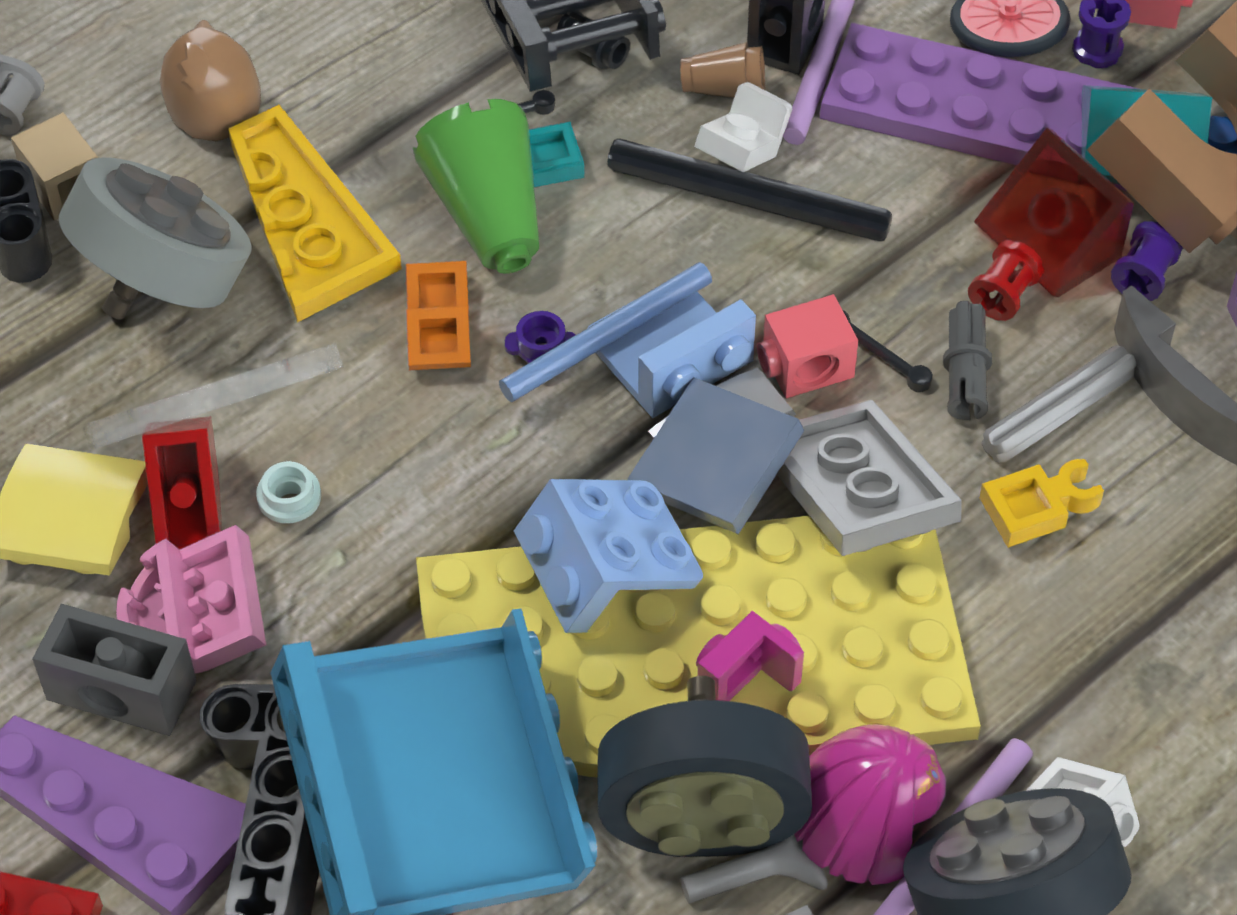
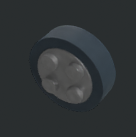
M1063 788L1021 791L977 802L944 819L923 834L911 847L903 864V873L917 915H1108L1125 897L1131 883V870L1111 807L1103 799L1091 793Z

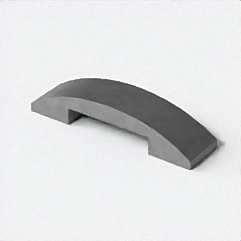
M1131 285L1122 293L1114 332L1118 345L1123 346L1136 359L1137 366L1134 368V378L1146 395L1176 426L1213 453L1237 465V403L1170 346L1176 323Z

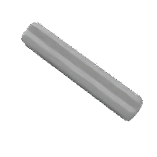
M1112 346L985 430L983 434L984 440L982 441L985 452L990 454L995 462H1007L1131 379L1135 374L1136 359L1123 346Z

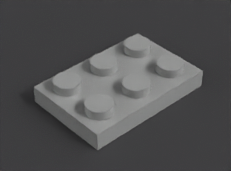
M873 400L800 419L804 432L778 471L777 476L841 556L864 552L876 546L913 535L925 534L931 530L961 522L962 500Z

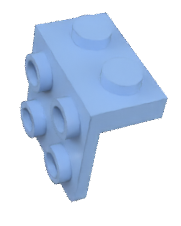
M695 292L595 353L648 414L654 418L676 405L693 377L714 384L753 361L756 315L742 299L716 313L698 292ZM605 316V317L601 318L600 320H598V321L592 323L591 325L588 326V328L591 327L592 325L596 324L597 322L601 321L602 319L606 318L607 316Z
M550 479L514 529V533L565 633H587L618 590L694 589L703 578V572L689 544L685 541L668 510L662 495L653 484L647 481Z

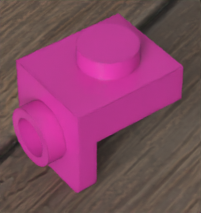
M751 611L726 636L718 634L703 647L696 661V666L698 667L697 676H708L714 679L716 700L730 701L761 670L788 691H793L802 680L804 651L800 647L798 640L788 629L779 624L771 625L754 611Z

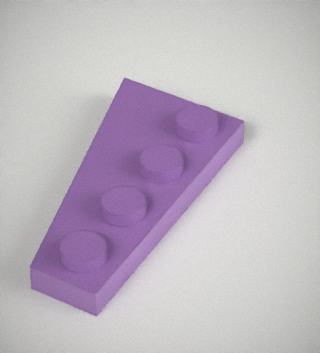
M15 715L0 729V797L161 915H184L235 859L246 806L245 803Z

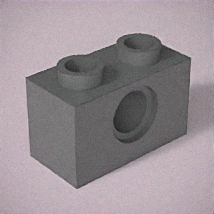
M62 603L32 658L46 700L167 736H171L197 681L186 639Z

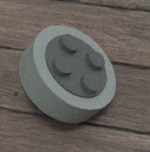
M103 157L86 162L59 214L60 227L70 243L94 265L117 279L113 286V291L109 293L102 307L106 314L116 319L125 318L132 305V300L135 299L139 291L181 306L210 308L220 305L228 296L252 249L250 239L241 225L221 206L204 195L203 191L196 184L185 178L170 176L154 168L124 159Z

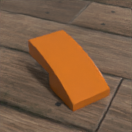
M450 261L406 264L409 370L471 367L467 262Z

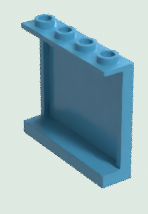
M522 609L511 610L502 627L346 652L314 656L310 641L282 646L271 670V677L330 915H447L574 890L578 888L595 867L594 862L597 858L596 837L591 825L587 821L582 822L576 801L578 794L577 771L571 758L564 757L557 735L560 728L558 705L551 693H545L539 672L542 664L540 643L537 635L533 631L527 630Z

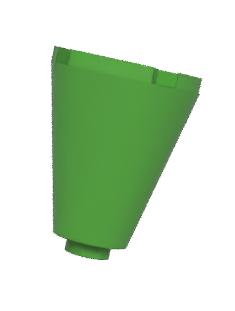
M487 99L490 109L474 112L471 111L468 102L436 115L422 126L415 136L418 147H413V154L416 163L482 265L488 269H497L499 273H514L527 267L531 263V257L537 253L540 247L529 124L524 110L515 102L503 99Z

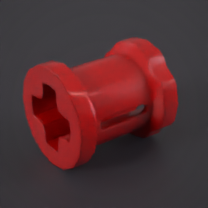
M1005 240L998 244L992 254L994 261L985 274L976 276L968 287V297L971 303L981 304L985 309L986 316L997 321L1012 319L1020 308V297L1027 287L1037 284L1044 274L1042 259L1035 250L1025 243ZM1022 263L1023 268L1016 271V266ZM996 290L997 293L994 298H990V293Z

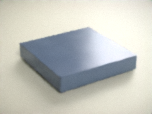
M693 377L627 479L647 481L657 488L666 504L739 535L803 434L804 429L798 418Z

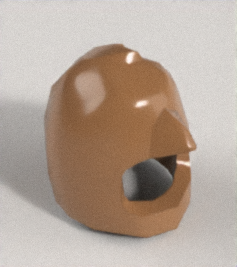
M204 19L199 21L193 30L177 38L163 58L159 81L162 96L171 119L178 128L195 139L218 142L229 138L228 129L258 115L261 104V86L249 53L228 34L214 29Z

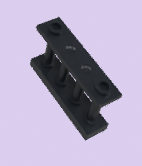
M481 0L530 92L552 86L550 62L557 60V54L635 34L649 59L660 57L659 33L666 30V20L659 0ZM612 1L616 2L622 12L552 32L549 27L541 28L539 26V21Z

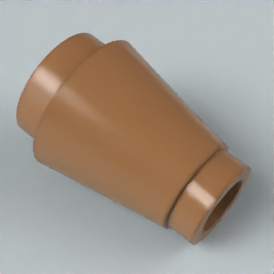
M744 42L694 55L693 57L681 58L680 72L683 92L734 98L738 86L746 82H750L765 90V61L762 47H749L748 43Z

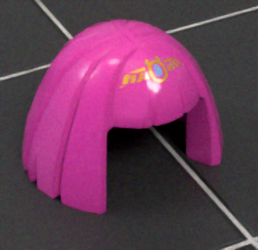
M868 724L848 729L822 743L809 756L812 811L808 821L794 834L797 841L803 840L802 850L809 859L821 869L828 866L829 873L837 877L843 874L845 880L864 884L869 879L872 885L887 884L901 880L904 877V860L912 845L913 826L935 815L945 797L946 780L934 749L915 735H910L905 730L882 724Z

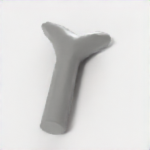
M794 834L763 850L680 878L685 898L689 904L774 875L792 877L819 890L827 889L828 883L824 871L803 852V840L797 841Z

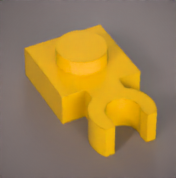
M1086 459L1068 461L1060 468L1058 475L1050 478L1047 477L1041 465L1038 464L982 483L979 498L1008 548L1066 528L1069 516L1068 511L1079 514L1089 513L1101 505L1104 493L1101 485H1096L1089 489H1079L1073 485L1085 480L1089 466Z

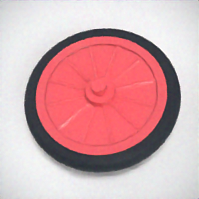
M957 0L950 13L951 28L962 43L976 51L999 57L1029 56L1053 47L1066 35L1071 20L1069 9L1063 0Z

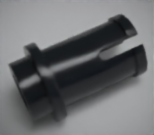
M574 11L569 13V15L564 14L556 30L593 20L583 15L580 11ZM623 36L576 50L591 57L593 64L599 69H617L628 57L630 40Z

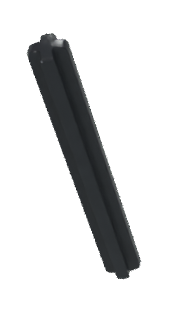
M620 138L613 141L609 150L607 166L619 173L878 242L885 241L890 231L892 214L885 208L749 172H742L730 167Z

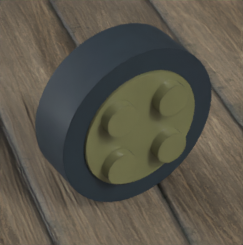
M696 676L689 679L687 682L688 701L660 705L633 714L613 726L600 742L598 747L599 818L606 830L613 836L638 849L673 857L741 855L767 848L789 838L804 826L811 815L812 794L809 744L804 733L792 721L771 710L745 703L716 700L715 681L711 677Z

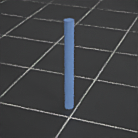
M701 262L696 263L499 381L503 395L508 401L514 402L712 283V276L708 268Z

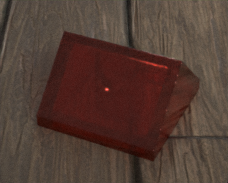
M1046 128L977 216L974 223L997 244L1005 240L1025 243L1034 249L1041 257L1044 274L1038 283L1053 297L1059 298L1122 258L1134 202L1055 131Z

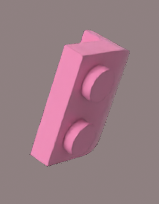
M237 525L180 550L167 539L158 542L140 557V562L144 568L136 578L131 589H120L116 609L117 619L186 639L195 673L211 670L266 646L249 535Z

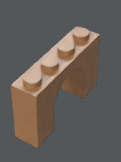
M1236 1L1175 61L1222 107L1237 135ZM1150 88L1087 149L1188 253H1191L1208 237L1217 245L1237 227V154L1216 149L1200 139Z

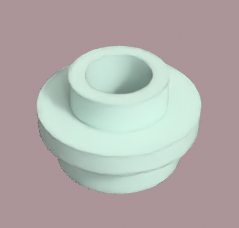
M286 461L271 466L264 473L257 486L256 497L261 512L267 518L279 523H296L308 518L316 511L321 501V489L316 476L305 466L297 462ZM286 494H297V496L292 498H281Z

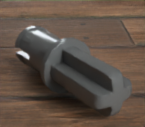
M968 300L958 302L956 308L951 309L949 312V349L943 355V366L949 372L948 413L960 420H971L970 403H974L976 419L987 414L986 371L992 366V353L986 348L985 309L981 304H971Z

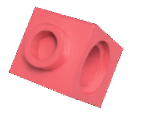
M834 294L765 315L763 341L757 344L758 359L767 378H776L786 399L849 380L855 376L858 339Z

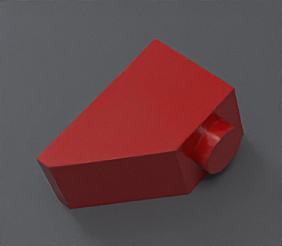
M212 416L148 423L142 434L155 542L157 544L167 539L180 550L222 531L220 484Z

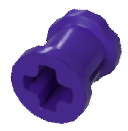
M1082 0L1078 13L1082 28L1073 41V54L1080 63L1090 65L1093 68L1099 69L1113 66L1118 62L1119 57L1123 53L1124 43L1120 36L1121 31L1129 24L1131 16L1130 5L1126 0ZM1098 8L1097 15L1094 17L1095 9ZM1109 43L1107 52H1105L1106 44Z
M1144 221L1138 224L1132 233L1130 240L1131 248L1127 256L1118 259L1112 268L1111 280L1121 294L1132 285L1151 302L1158 299L1165 288L1164 275L1168 267L1178 262L1183 247L1158 222Z

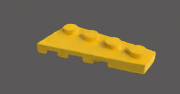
M279 104L228 129L231 146L297 323L402 269L400 253Z

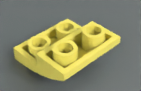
M25 444L0 493V559L11 560L22 565L37 564L74 570L81 574L110 576L130 540L129 517L148 485L145 461Z

